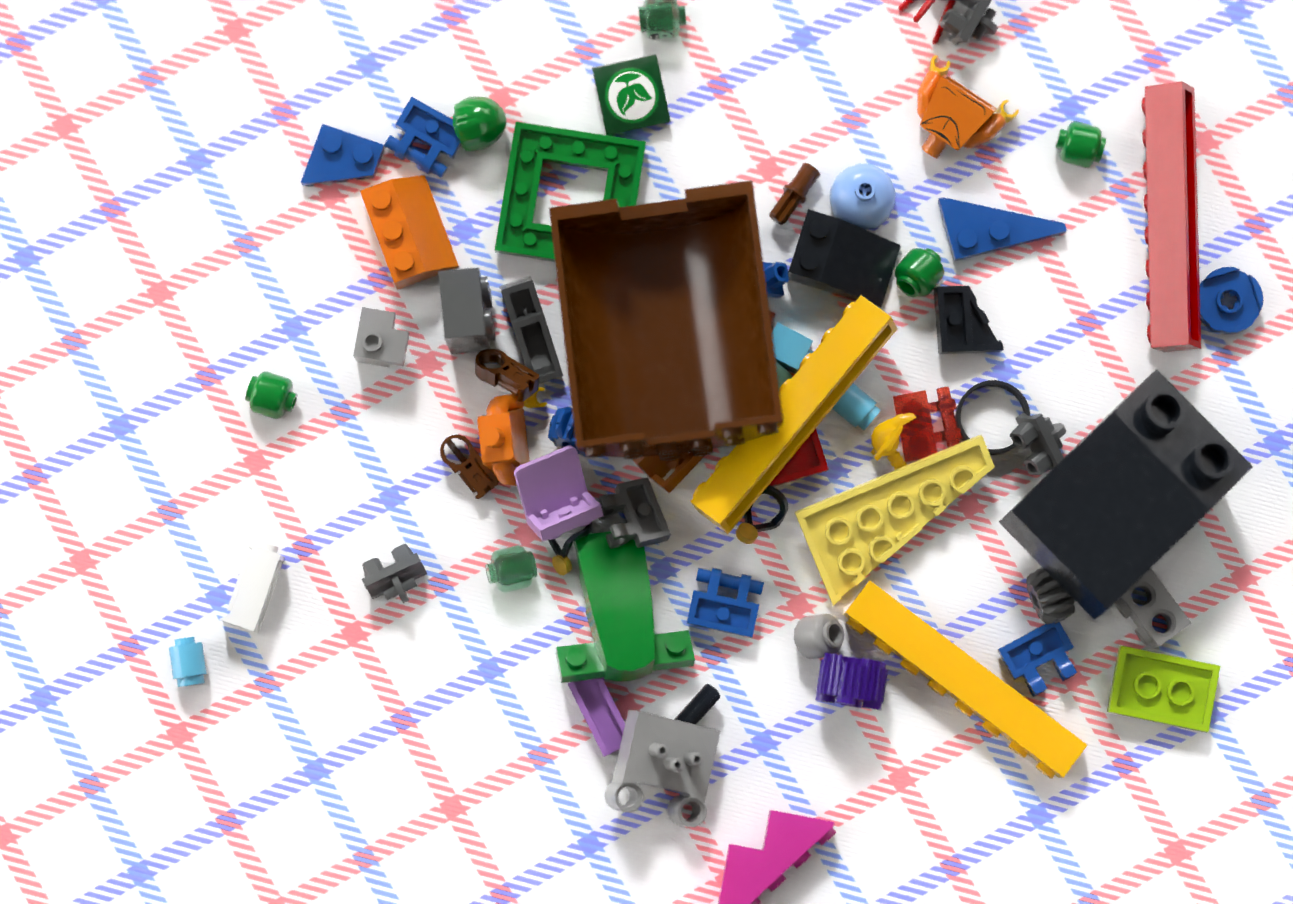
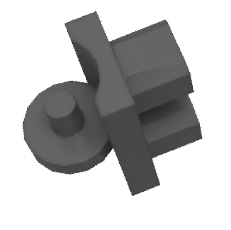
M958 0L967 7L963 16L950 9L939 23L951 35L948 40L954 45H958L959 42L967 43L971 35L974 39L980 41L984 33L995 35L998 30V26L992 22L996 11L988 8L992 0Z
M1026 413L1020 414L1015 418L1018 426L1010 433V437L1014 445L1019 449L1030 447L1033 454L1024 460V465L1029 474L1041 475L1048 470H1052L1064 458L1060 451L1063 447L1060 438L1066 433V428L1063 423L1052 424L1050 418H1044L1042 414L1027 416Z
M402 544L391 551L396 563L384 568L379 558H372L362 564L365 576L362 578V581L372 599L384 595L386 600H389L399 595L401 601L406 603L409 601L406 591L417 587L415 580L427 574L418 554H414L407 544Z

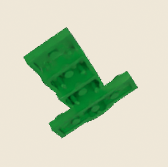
M611 531L591 533L574 542L580 569L579 579L586 603V616L594 642L556 647L555 654L561 683L597 678L611 681H632L651 674L652 671L694 666L695 656L689 630L654 634L652 597L644 547L637 548L634 539L620 547L610 549L606 535L610 534Z

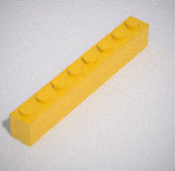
M862 295L844 309L842 318L836 326L829 328L824 333L821 344L813 353H809L804 357L800 364V369L792 379H787L781 385L779 391L783 424L778 428V433L764 435L745 441L742 445L735 446L728 456H724L718 461L714 469L715 472L706 482L699 484L695 489L690 502L700 514L726 534L730 533L898 328L892 317Z
M870 580L843 614L848 618L846 624L860 635L867 632L876 640L873 642L875 647L888 656L891 652L902 659L900 665L914 676L919 672L930 680L927 683L928 687L942 697L947 693L957 700L954 706L968 717H971L974 713L984 721L981 726L996 738L1000 734L1011 741L1008 746L1011 750L1022 758H1025L1028 754L1038 762L1035 767L1050 779L1054 775L1058 778H1064L1087 747L1085 742Z

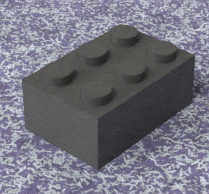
M479 267L438 271L444 339L450 353L478 352L489 349L490 341H496L491 310H487V308H493L491 288L487 276H481Z

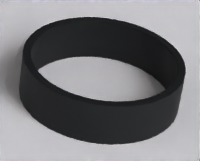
M998 380L983 381L971 387L959 401L955 413L956 429L962 441L970 439L962 426L961 410L965 399L972 392L983 387L1005 389L1017 398L1023 412L1027 416H1031L1028 402L1023 394L1011 384ZM1013 443L1002 449H988L990 455H999L1012 450L1016 446Z

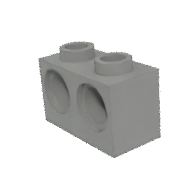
M1152 569L1148 570L1115 603L1116 608L1126 619L1130 617L1138 628L1135 629V633L1145 646L1150 644L1153 649L1160 647L1191 624V621ZM1135 588H1141L1146 592L1147 602L1144 606H1139L1133 602L1132 592ZM1155 615L1163 616L1166 619L1167 629L1164 633H1158L1153 629L1152 620Z

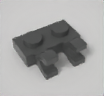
M648 477L619 483L615 488L616 494L599 496L598 500L603 512V516L598 518L599 520L609 518L619 511H623L627 523L611 525V533L606 535L610 549L620 547L633 539L637 548L669 540L671 533Z

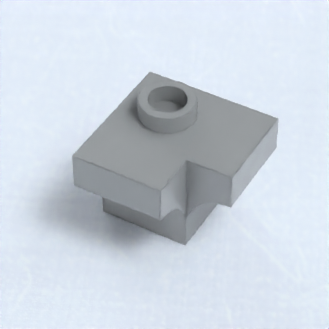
M362 307L353 354L357 362L390 367V365L404 366L410 333L394 329L395 312Z

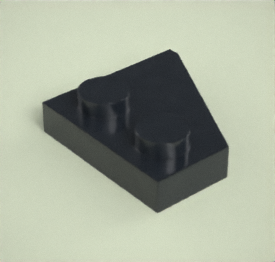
M939 286L934 288L938 354L991 353L1004 350L1001 340L997 341L988 323L990 321L985 312L978 307L977 299L970 286Z

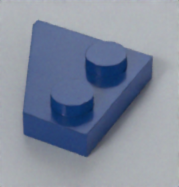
M322 124L301 184L308 187L317 183L346 182L349 179L363 180L375 178L385 150L384 144Z

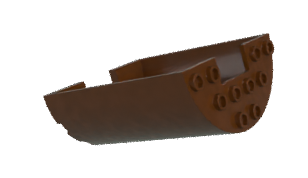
M753 180L685 189V199L620 207L617 199L549 208L576 448L586 453L587 458L608 456L637 459L645 456H659L661 461L679 459L681 453L693 452V456H707L713 454L714 448L742 445L745 441L778 433V428L783 424V414Z

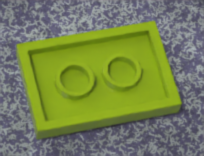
M1121 645L1118 648L1107 712L1207 733L1209 732L1221 666Z

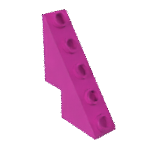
M769 810L762 850L728 844L718 904H760L761 900L758 896L767 888L773 892L787 879L783 873L790 866L793 865L796 869L799 868L810 858L811 854L808 850L816 842L822 846L836 833L832 828L834 822Z

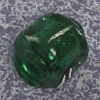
M644 0L643 6L638 7L641 33L646 32L647 37L651 40L675 38L680 33V26L686 25L685 5L678 6L677 0Z

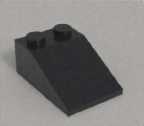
M808 209L788 271L789 280L853 300H857L862 295L871 303L881 308L901 245L842 219Z

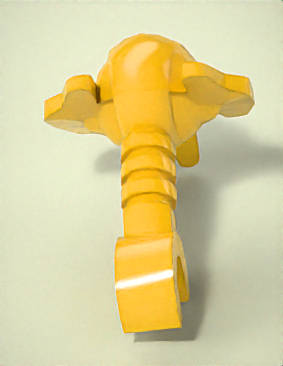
M913 413L896 415L874 428L871 435L873 449L870 453L875 455L876 461L882 456H888L887 459L895 470L907 465L896 449L899 445V435L903 430V425L916 418Z

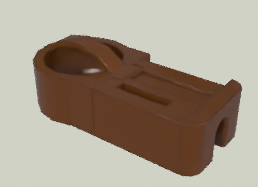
M489 348L480 351L476 355L475 374L481 381L489 383L493 387L496 385L501 386L516 395L519 402L525 401L538 391L539 374L507 356L503 351ZM496 363L501 365V367L491 369L487 368L485 364Z
M459 434L451 435L442 442L440 456L443 462L455 474L458 471L461 472L458 474L472 493L477 492L474 498H482L498 485L499 481L495 474L483 465L482 458L473 448L470 440L465 436ZM458 438L467 444L470 453L468 459H466L451 439ZM445 444H447L461 464H455L446 458L445 450H443Z

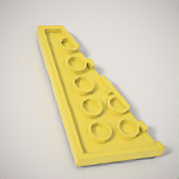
M982 435L968 439L794 512L833 606L850 589L861 583L866 578L865 576L879 564L884 563L923 529L922 527L947 509L946 507L969 490L995 467Z

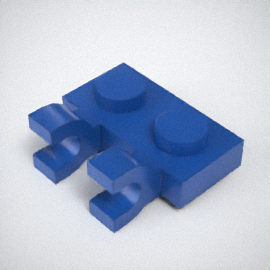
M1060 622L1045 624L997 650L1013 680L1023 676L1033 697L1047 689L1036 669L1039 666L1052 660L1062 682L1077 673L1066 654L1074 646Z

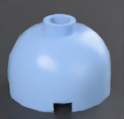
M859 163L847 167L836 177L830 189V204L833 215L865 230L879 227L889 218L895 206L896 192L891 178L884 170L872 164Z

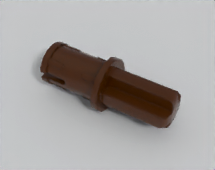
M803 163L789 185H784V193L769 213V217L779 225L786 223L799 203H805V196L821 175L818 173L819 171L812 165Z

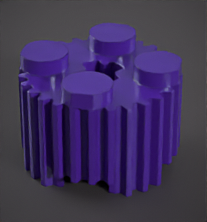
M824 653V660L820 662L815 700L827 703H840L848 707H862L882 711L888 675L886 664L882 663L883 661Z

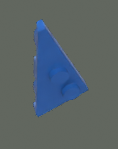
M945 197L939 198L937 201L954 261L1042 240L1067 232L1066 225L1062 222Z

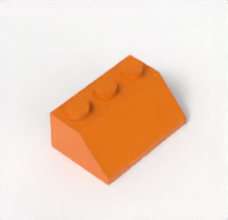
M425 175L390 179L360 190L397 290L437 276L438 271L459 268Z

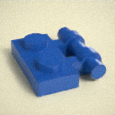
M411 96L395 123L396 128L405 132L404 136L400 141L390 135L384 147L395 152L394 156L401 160L406 158L419 165L420 170L428 175L433 173L443 178L448 167L438 162V158L443 153L454 159L461 147L460 140L453 128V119ZM415 139L431 147L427 155L412 147Z
M712 567V571L698 568L696 581L708 583L709 585L707 593L693 591L686 624L752 638L760 604L747 602L748 592L761 595L764 582L752 580L750 575L742 574L739 577L722 573V569ZM722 586L738 590L737 598L733 599L717 595L718 587Z

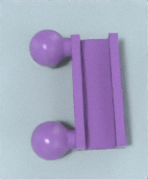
M597 678L570 682L568 686L603 756L605 757L619 750L625 722L604 682L606 679Z

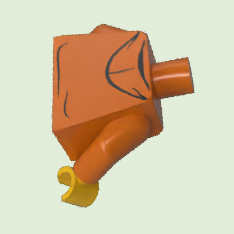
M933 56L929 71L926 73L917 91V114L922 119L920 126L931 133L921 147L927 154L938 159L947 144L956 150H960L962 147L968 149L975 148L992 140L1006 123L1011 122L1018 115V109L1011 115L1004 111V106L1009 100H1004L996 108L949 77L947 74L950 61L947 62L944 68L940 69L935 66L938 56Z

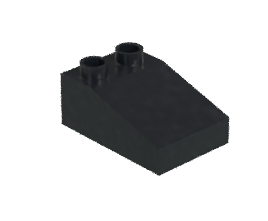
M1156 369L1031 489L999 523L1095 620L1109 610L1253 466Z

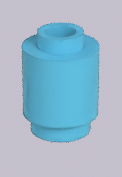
M854 383L832 408L853 427L859 426L863 431L881 411L875 406L877 402Z
M195 637L175 639V646L169 647L173 679H177V686L184 687L205 683L204 675L207 674L202 642L195 643Z

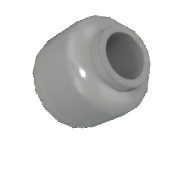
M827 613L803 617L798 621L794 630V642L797 650L803 657L808 659L823 658L824 653H838L845 636L844 629L839 621Z

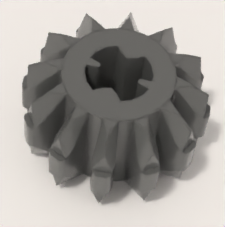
M1043 567L1036 569V571L1027 576L1026 583L1030 596L1029 599L1038 617L1045 624L1061 622L1075 612V600Z

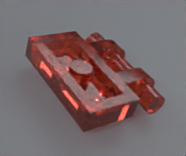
M949 387L937 388L938 401L928 403L926 390L893 396L896 415L913 413L916 416L915 419L903 425V430L900 433L906 463L918 461L937 453V443L946 442L947 448L960 443L959 440L962 439L960 428H957L954 410L957 407L955 399H951ZM941 413L944 431L934 432L931 414Z

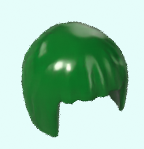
M476 96L465 98L454 105L453 128L462 147L466 151H479L493 145L505 131L507 125L505 112L494 100L488 97Z

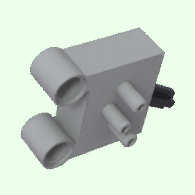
M705 684L675 719L637 710H628L613 780L605 790V801L610 808L622 812L638 810L644 801V794L642 788L638 785L639 782L680 792V795L674 797L668 805L667 813L673 823L685 827H697L705 821L707 816L705 799L721 731L699 726L697 723L720 699L721 695L715 687ZM626 787L630 796L628 802L622 805L618 799L619 793ZM689 802L692 807V814L685 820L682 815V809Z

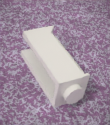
M259 541L258 547L248 545L252 552L251 554L246 553L227 608L230 613L218 619L255 633L260 631L285 558L277 553L279 547Z

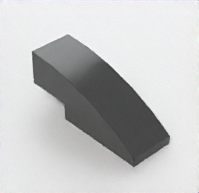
M532 277L499 286L525 366L539 374V384L562 377L563 372Z

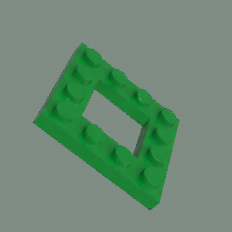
M515 122L494 249L495 253L555 262L551 226L533 223L543 161L608 171L603 200L617 199L620 207L637 205L646 141Z

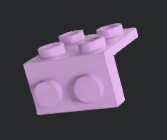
M566 446L515 468L514 476L527 524L542 541L556 539L569 530L587 526L593 520L603 516L601 505L587 491L578 452L573 446Z

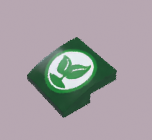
M656 54L592 67L606 135L671 122Z

